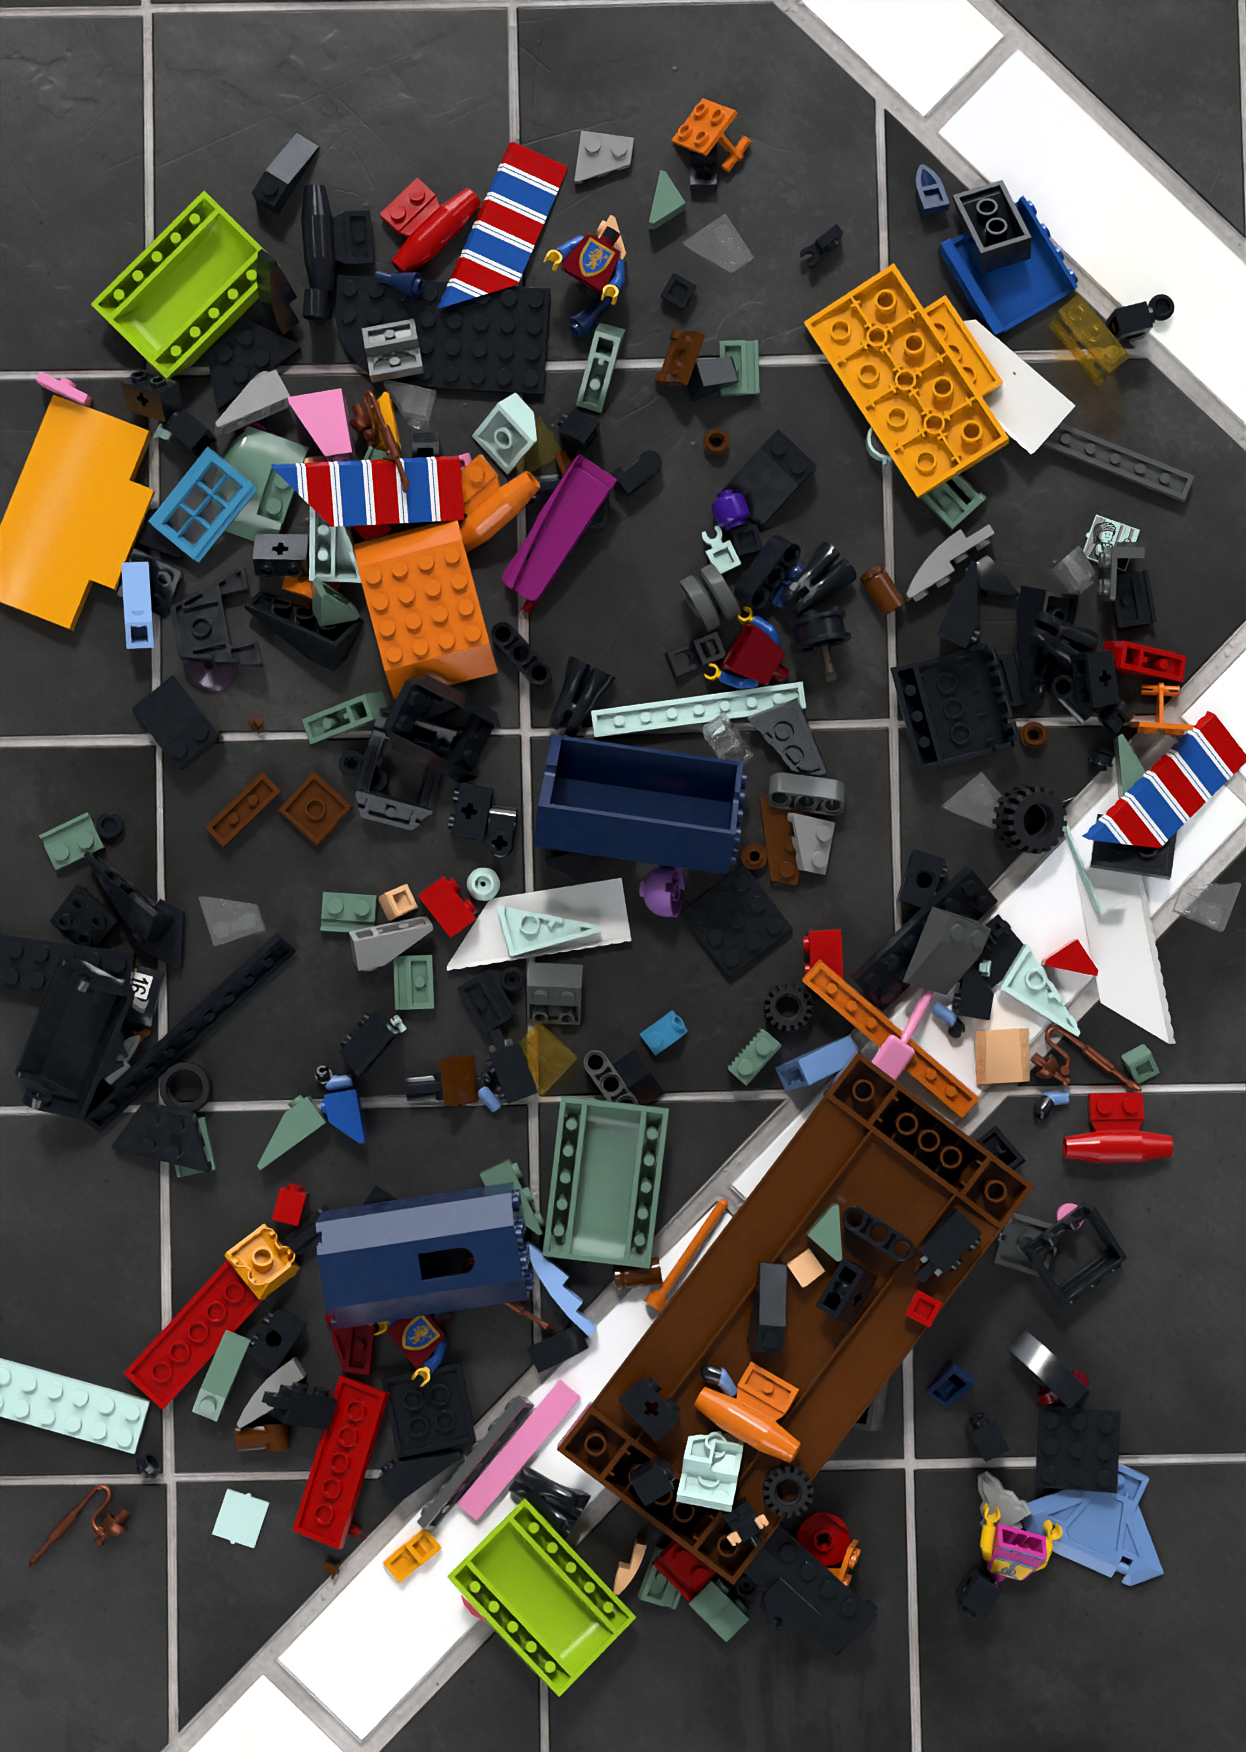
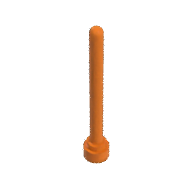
M725 1199L718 1201L659 1289H655L653 1293L650 1291L644 1301L659 1312L667 1304L668 1293L727 1209L728 1202Z

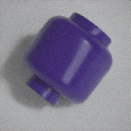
M732 489L718 493V499L711 505L716 524L721 528H725L726 531L735 530L746 525V520L749 518L750 513L743 494L733 493Z

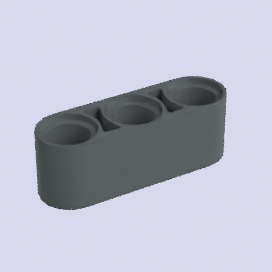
M783 772L775 773L769 779L768 803L780 809L824 815H839L845 809L846 786L841 781Z
M600 1050L589 1051L584 1057V1067L605 1098L611 1102H620L628 1098L638 1105L637 1099L607 1056ZM597 1054L602 1057L603 1065L601 1068L594 1070L589 1067L588 1059L590 1056ZM613 1076L618 1080L619 1086L616 1090L607 1091L604 1088L603 1082L607 1077Z

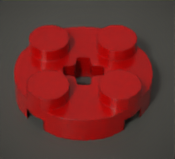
M816 1511L808 1515L800 1523L797 1529L796 1540L824 1566H833L844 1559L847 1548L850 1545V1534L846 1524L839 1516L830 1512ZM828 1533L827 1538L830 1543L828 1545L825 1543L821 1546L818 1545L817 1535Z

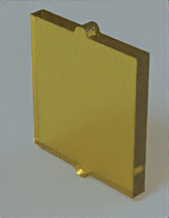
M540 416L535 418L537 441L517 464L521 474L525 471L532 474L555 459L554 455L556 452L562 451L553 438L554 433L548 430Z

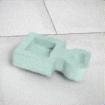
M717 525L714 527L717 533L716 538H708L704 531L702 532V539L704 543L712 548L706 551L710 563L714 564L722 575L741 566V562L731 541L722 543V530Z

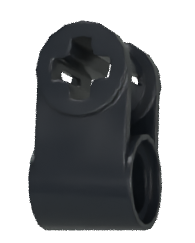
M490 805L488 848L497 857H506L513 850L518 816L517 807ZM500 838H503V841L507 843V847H502V851H498V848L494 846V842H499Z

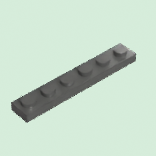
M1060 423L1041 444V446L1181 502L1185 501L1194 479L1192 474L1064 423Z
M519 1395L512 1398L506 1404V1411L502 1416L490 1424L488 1427L489 1432L486 1436L473 1445L470 1456L466 1461L464 1460L457 1465L454 1470V1476L449 1482H445L438 1489V1496L434 1501L428 1503L422 1509L421 1517L417 1520V1523L423 1529L434 1531L534 1407V1404L528 1398Z

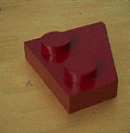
M325 1314V1321L329 1324L332 1332V1341L339 1353V1361L343 1372L372 1374L376 1339L374 1333H376L377 1323L370 1326L365 1324L333 1329L331 1318H335V1316Z

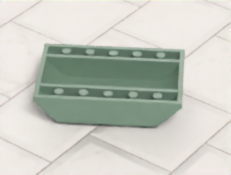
M561 1096L543 1256L650 1269L669 1108Z

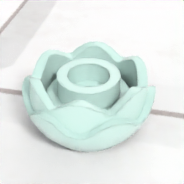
M477 868L472 871L467 879V889L474 899L488 901L494 898L499 891L500 880L492 869ZM483 881L486 883L484 887L481 886Z

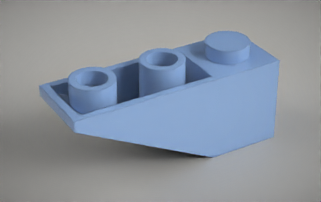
M121 563L127 649L154 648L149 563Z

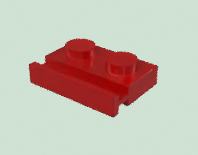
M675 1540L660 1553L661 1556L656 1561L653 1560L651 1562L688 1601L692 1599L691 1597L696 1591L699 1592L716 1574L712 1568Z

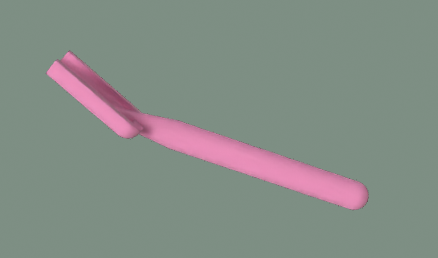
M924 989L903 1030L901 1038L899 1039L894 1035L888 1036L871 1061L894 1080L898 1079L915 1054L914 1049L907 1043L921 1021L935 993L934 991Z

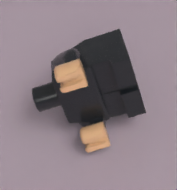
M746 1496L733 1504L731 1512L722 1511L724 1519L731 1528L727 1539L732 1546H735L737 1542L739 1544L741 1541L749 1540L754 1548L763 1542L758 1533L769 1522L764 1514H755Z

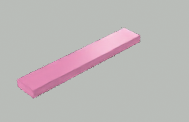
M560 1379L456 1504L477 1521L581 1396Z

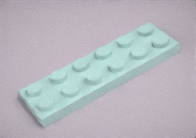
M0 1358L1 1417L132 1454L136 1453L151 1400Z

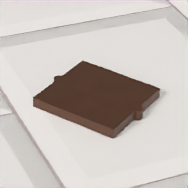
M457 1054L453 1055V1058L440 1059L444 1107L453 1105L464 1107L466 1103L478 1102L474 1055L460 1057Z

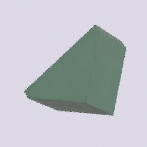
M660 170L649 219V229L652 230L683 212L686 207V202L668 174Z
M318 578L312 581V611L320 627L353 621L360 617L351 599Z
M832 1203L806 1234L836 1261H841L842 1246L839 1205Z

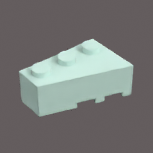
M311 506L309 581L318 578L321 581L361 583L353 547L355 542L350 527H331Z

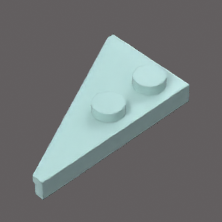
M504 906L497 907L510 957L601 932L600 926Z
M1024 944L998 988L1078 1037L1081 1032L1077 1027L1075 1019L1067 1011L1061 996L1053 983L1049 981L1043 966H1040L1032 953V948L1028 944Z

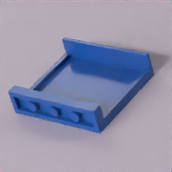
M1024 195L1019 198L1015 205L1032 237L1031 259L980 274L970 254L964 233L953 240L947 239L938 248L940 255L981 324L996 338L1071 295L1078 287L1076 284L1078 279L1072 269H1067L1065 266L1062 251L1058 246L1054 247L1049 239L1051 235L1047 226L1044 223L1040 224L1036 217L1037 210L1030 200L1027 201Z

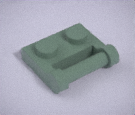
M961 474L951 480L971 500L968 505L960 499L946 482L920 497L951 531L986 499V496L982 492L979 494Z

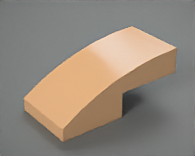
M635 1539L630 1564L619 1561L613 1586L614 1594L619 1595L636 1574L646 1550V1540Z

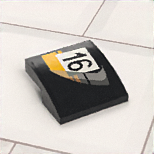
M135 966L132 985L135 995L124 1022L152 1028L159 1003L158 997L165 976L164 972Z

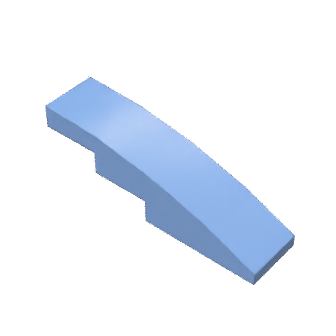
M528 1240L529 1259L549 1294L566 1315L590 1337L596 1330L597 1325L578 1310L583 1303V1299L564 1284L569 1278V1274L552 1259L543 1256V1252Z

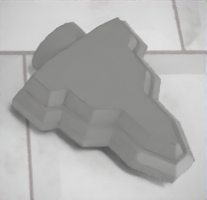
M988 1471L978 1475V1491L983 1499L980 1506L983 1516L980 1522L981 1526L983 1524L986 1525L982 1508L987 1503L989 1507L988 1514L995 1512L996 1505L1000 1511L1001 1517L994 1523L995 1527L999 1523L1022 1529L1023 1525L1020 1521L1033 1513L1025 1500H1019L1013 1491L1005 1490L999 1479Z

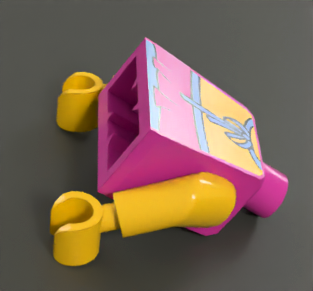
M984 1504L982 1512L986 1519V1525L983 1524L980 1548L983 1559L987 1561V1570L992 1578L996 1581H1003L1008 1577L1021 1581L1026 1579L1031 1573L1045 1568L1054 1548L1053 1540H1057L1062 1536L1063 1532L1060 1525L1056 1523L1055 1528L1052 1530L1053 1523L1050 1520H1046L1043 1523L1046 1537L999 1523L995 1527L994 1523L1001 1517L998 1506L996 1505L993 1514H988V1504Z

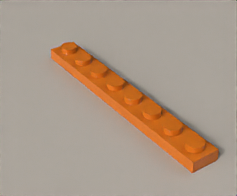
M820 959L802 978V981L878 1047L881 1048L890 1035L901 1038L903 1030ZM911 1038L907 1044L914 1049L915 1054L905 1067V1070L963 1118L980 1100V1097Z

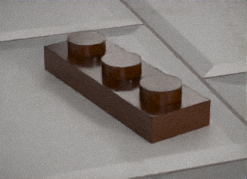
M262 772L205 828L225 847L282 791Z

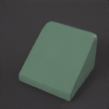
M1144 1044L1121 1056L1133 1081L1137 1085L1160 1073L1151 1051Z

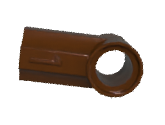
M277 1420L266 1422L264 1425L243 1426L240 1429L236 1427L235 1445L237 1451L266 1449L268 1452H277L290 1449L288 1424Z

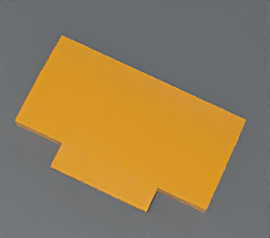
M894 263L804 321V325L917 498L944 484L1009 444V437L983 399V397L1003 385L1002 379L947 296L944 295L928 307L923 308Z
M56 395L52 396L0 525L1 603L74 631L93 582L114 590L117 589L122 577L121 563L128 562L139 535V530L155 495L153 489L134 482L153 435L150 431Z

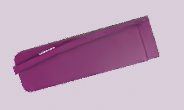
M579 454L538 514L532 530L504 571L502 580L506 586L528 600L538 601L618 482V479ZM534 544L535 546H534V548H533V550H532V552H531V554H530V557H529L527 563H525V560H526V558H527V555H528V553H529V551H530L532 545Z

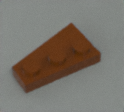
M759 797L770 881L797 886L800 870L797 867L796 850L793 847L791 838L795 834L793 824L788 821L787 815L788 813H795L810 817L811 813L775 808L768 803V798Z

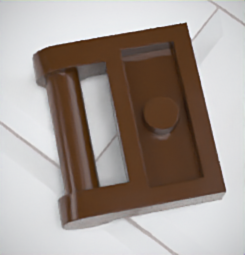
M672 330L670 336L672 341L660 373H657L655 381L665 386L688 385L705 335L698 331L680 332Z

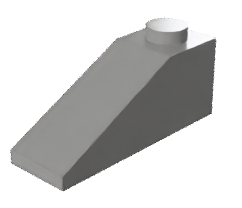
M276 369L271 372H260L242 390L215 422V435L217 438L289 408L288 397L290 395Z
M426 915L350 931L353 961L358 971H373L379 966L386 965L433 931V925Z

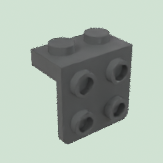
M1116 542V547H1103V552H1100L1098 556V567L1102 569V579H1098L1097 595H1101V601H1115L1117 558H1145V547H1137V542Z

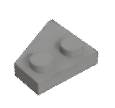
M581 131L574 183L581 184L584 180L596 176L599 178L608 175L611 171H620L630 167L634 138Z
M788 813L787 818L788 821L792 822L795 834L791 838L793 847L796 850L795 858L798 870L825 875L835 822Z

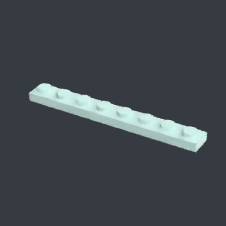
M803 682L591 711L594 737H607L744 718L795 698L799 699L802 709H806Z

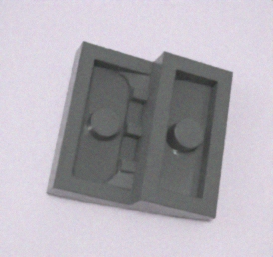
M414 319L362 328L372 383L424 373Z

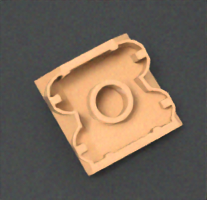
M1029 1028L975 1031L973 1042L974 1049L976 1050V1084L1030 1081Z

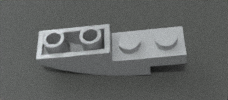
M985 526L968 538L965 537L960 529L939 545L915 574L904 596L905 600L909 601L913 598L917 602L929 594L928 588L935 584L939 588L951 581L952 579L949 575L955 570L950 562L953 561L956 565L969 557L967 552L971 549L976 548L979 551L991 543L989 538L995 534L991 526Z

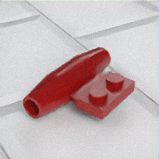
M416 178L380 213L381 219L398 235L408 237L391 260L395 269L399 273L414 272L433 259L465 227L481 205V201L476 194L469 188H465L439 206L436 195Z
M1143 1092L1089 1093L1088 1116L1095 1131L1066 1136L1062 1142L1064 1158L1092 1163H1140L1171 1157L1173 1154L1171 1135L1139 1131L1144 1119Z

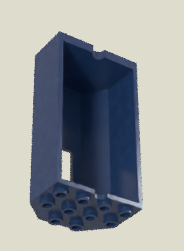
M551 734L538 803L534 847L728 875L730 865L736 864L738 848L735 847L739 844L741 828L738 827L742 823L745 792L740 791V789L745 790L747 774L742 773L743 762Z
M514 1182L322 1211L316 1221L317 1236L321 1235V1238L318 1239L317 1259L326 1311L328 1315L335 1316V1318H331L333 1329L528 1300L530 1291H533L534 1274L533 1269L528 1268L530 1258L529 1244L523 1241V1237H525L524 1232H526L524 1215L519 1216L518 1213L520 1205H522L519 1189L514 1188ZM461 1247L471 1251L474 1256V1266L466 1273L422 1279L418 1255L420 1253Z

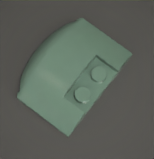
M248 426L245 432L232 442L223 459L251 481L258 490L225 531L252 541L255 539V534H281L295 490L272 469L271 464L304 463L303 461L307 458L310 447ZM219 468L216 473L213 488L225 474ZM228 478L216 494L228 503L240 486L231 478ZM212 499V510L214 518H216L223 507Z

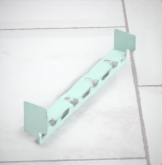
M1067 823V827L1063 826L1062 831L1065 832V838L1095 911L1102 912L1122 904L1119 903L1104 910L1102 909Z

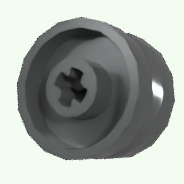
M712 563L700 569L699 576L704 587L692 575L679 581L688 606L708 633L720 626V618L716 609L727 620H731L741 614L731 590Z

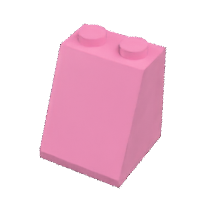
M341 388L288 397L289 404L328 462L357 461L352 429L349 424L350 417L347 399Z

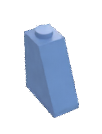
M850 1035L783 1063L775 1067L785 1091H791L813 1084L841 1070L855 1051L858 1052V1047Z

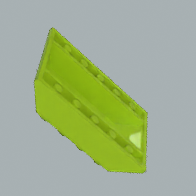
M203 191L91 305L160 374L170 379L191 367L259 299L256 266L258 251L263 248Z
M525 1498L446 1576L469 1604L558 1697L571 1686L636 1618Z

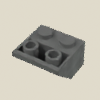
M529 962L527 1023L580 1025L583 965Z

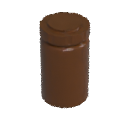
M877 565L864 573L859 579L862 583H865V589L881 615L885 617L903 606L906 602L888 573L884 571L883 565Z
M659 1257L651 1258L650 1269L614 1264L613 1273L617 1290H623L624 1287L630 1289L663 1284Z

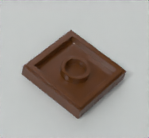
M313 771L278 811L316 846H319L354 807Z

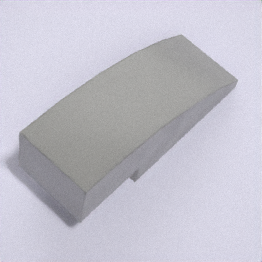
M296 1356L273 1372L254 1393L238 1420L237 1426L239 1429L274 1408L262 1402L265 1391L279 1392L281 1384L291 1386L293 1382H298L305 1377L307 1373Z

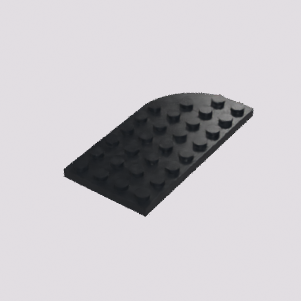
M338 275L335 310L338 333L349 355L368 374L369 367L362 328L409 319L415 320L424 373L381 382L397 387L544 395L550 288L512 286L437 308L446 291L448 282L424 280L422 293L413 299L391 287L390 284L375 281V277Z

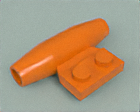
M478 455L461 470L464 513L468 516L459 527L466 553L493 537L522 511L539 490L540 484L530 472L525 471L500 487L499 475L483 455Z
M750 1362L737 1385V1399L707 1387L702 1389L696 1399L694 1406L719 1428L760 1452L791 1463L802 1443L776 1422L788 1413L800 1390L753 1362Z

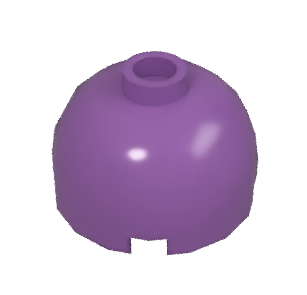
M658 865L649 871L645 881H641L639 893L641 897H644V902L651 912L663 917H678L680 915L684 899L679 898L681 889L685 890L683 869Z

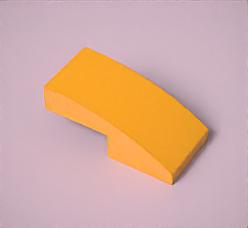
M422 1528L383 1560L382 1563L398 1583H401L442 1547L428 1530Z

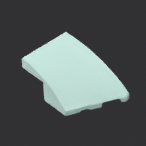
M721 1431L712 1432L708 1435L700 1434L688 1437L676 1502L731 1512L745 1442L729 1433L722 1434Z

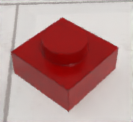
M916 1289L904 1314L930 1328L943 1303Z

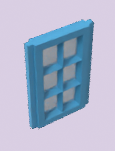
M207 447L148 522L199 563L258 488L215 451Z

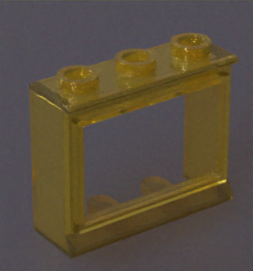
M1080 294L1060 308L1053 321L1048 324L1098 386L1116 373L1130 357ZM1062 320L1071 329L1072 332L1070 334L1061 326L1060 322ZM1078 341L1088 350V354L1085 355L1076 344ZM1095 361H1097V363L1103 369L1101 373L1093 365Z

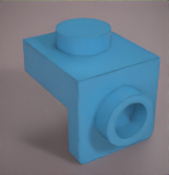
M671 1010L641 1032L640 1036L656 1056L681 1038L688 1030L683 1020Z

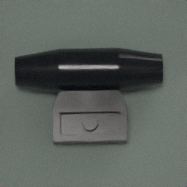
M321 184L305 186L301 226L306 272L311 289H322L327 291L328 294H332L336 261L346 266L374 265L370 210L343 211L333 217L326 187Z

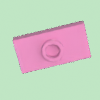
M39 372L36 378L42 387L72 402L90 407L93 401L88 394L75 389L76 384L66 378L61 377L59 381L43 372Z

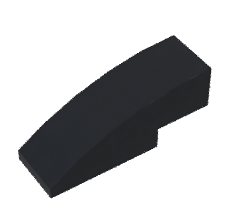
M261 249L258 251L256 266L259 298L269 323L284 335L299 323L298 318L289 305L297 296L277 261Z
M1024 1330L1007 1348L1010 1357L1030 1373L1034 1381L1070 1411L1089 1393V1390L1027 1330Z

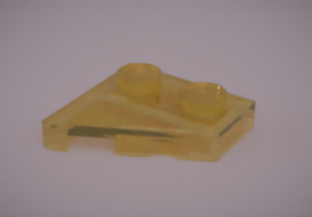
M539 1022L520 1041L522 1050L527 1056L531 1073L534 1074L538 1084V1091L542 1096L578 1058Z

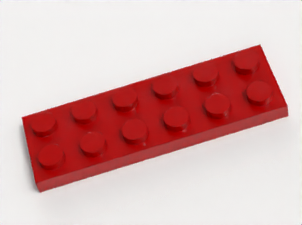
M226 1260L123 1374L163 1410L214 1355L224 1332L228 1330L234 1333L263 1300L257 1298L230 1262Z
M345 1375L339 1376L333 1397L339 1400L329 1430L322 1431L292 1531L333 1548L343 1549L389 1399V1392Z

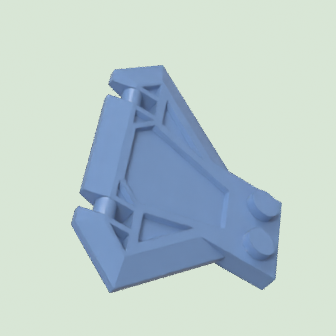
M1119 1463L1118 1493L1062 1489L1028 1502L1033 1513L1022 1520L1026 1531L1046 1537V1533L1043 1530V1523L1046 1520H1050L1053 1525L1058 1523L1062 1528V1536L1057 1540H1053V1552L1112 1578L1115 1571L1124 1575L1121 1582L1128 1586L1164 1574L1138 1505L1149 1481L1148 1476ZM1122 1556L1130 1559L1129 1564L1121 1562Z

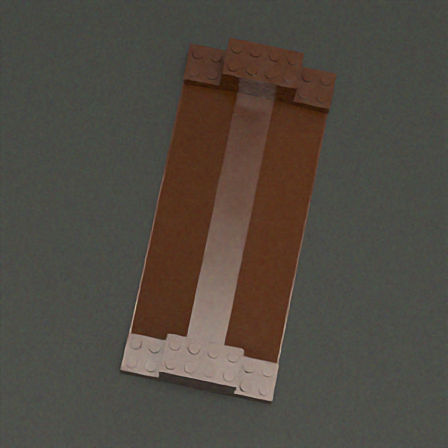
M857 1051L853 1053L824 1091V1097L593 1402L590 1400L557 1444V1451L732 1585L736 1583L786 1516H778L775 1511L772 1512L764 1500L762 1485L766 1474H769L774 1466L777 1468L782 1463L789 1465V1462L760 1452L746 1443L744 1444L733 1504L746 1496L755 1514H764L769 1524L763 1526L762 1531L758 1533L763 1542L757 1547L753 1548L749 1540L741 1541L739 1544L737 1542L735 1546L730 1544L727 1536L731 1528L724 1519L722 1510L676 1502L688 1437L700 1434L708 1435L717 1431H721L722 1434L728 1433L719 1428L694 1406L704 1387L723 1393L719 1386L707 1383L701 1378L700 1370L702 1366L712 1364L724 1368L737 1387L750 1362H753L800 1390L788 1413L776 1422L802 1443L791 1463L796 1467L800 1466L804 1472H807L812 1482L927 1330V1326L904 1314L916 1289L943 1303L937 1313L938 1315L1034 1188L1033 1184ZM832 1203L839 1205L842 1259L854 1261L878 1276L851 1324L835 1320L815 1306L841 1261H836L806 1232ZM851 1206L861 1207L910 1238L916 1247L914 1257L906 1262L897 1261L844 1226L842 1221L844 1211ZM956 1208L982 1232L979 1236L981 1242L971 1252L967 1249L960 1257L962 1259L961 1264L953 1272L948 1270L945 1274L942 1272L938 1277L933 1273L923 1283L914 1275L923 1264L919 1260L923 1253L917 1248L945 1217ZM859 1211L851 1212L848 1217L849 1224L853 1227L859 1226L863 1221L862 1214ZM877 1226L872 1230V1238L876 1242L883 1241L887 1236V1232L882 1226ZM900 1241L895 1246V1252L899 1257H906L910 1253V1246L907 1242ZM810 1248L825 1272L802 1288L787 1266L786 1329L782 1354L755 1352L746 1340L759 1261L784 1263L787 1265L789 1261ZM642 1374L647 1379L653 1377L662 1388L659 1391L666 1400L669 1397L672 1398L681 1409L678 1412L681 1420L657 1442L649 1436L618 1401V1396ZM647 1401L646 1411L652 1409L654 1412H656L657 1402L655 1401L654 1403H650L649 1401ZM659 1455L662 1461L665 1459L669 1461L675 1472L674 1476L676 1479L673 1480L674 1489L644 1506L630 1482V1471ZM784 1480L777 1487L778 1496L786 1501L794 1499L799 1491L798 1485L792 1480Z

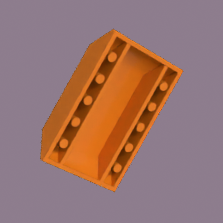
M458 520L440 521L353 544L361 583L394 700L397 699L406 679L424 678L428 675L450 686L498 673Z

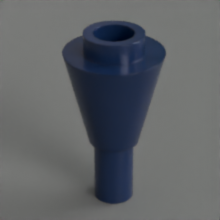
M377 270L375 273V281L390 284L391 287L413 299L418 294L420 295L424 289V279H422L420 272L390 274Z
M606 296L603 301L600 300L594 306L570 317L569 328L571 332L579 338L581 336L588 338L601 314L611 305L612 301Z

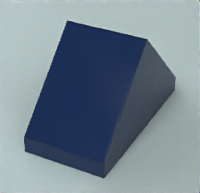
M949 1359L925 1393L947 1409L970 1389L976 1380L971 1374Z

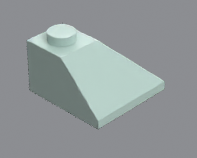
M516 393L497 403L472 435L507 475L513 471L537 441L534 412Z

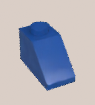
M358 1088L325 1094L324 1100L321 1101L323 1117L327 1116L329 1123L359 1144L365 1143L367 1137Z

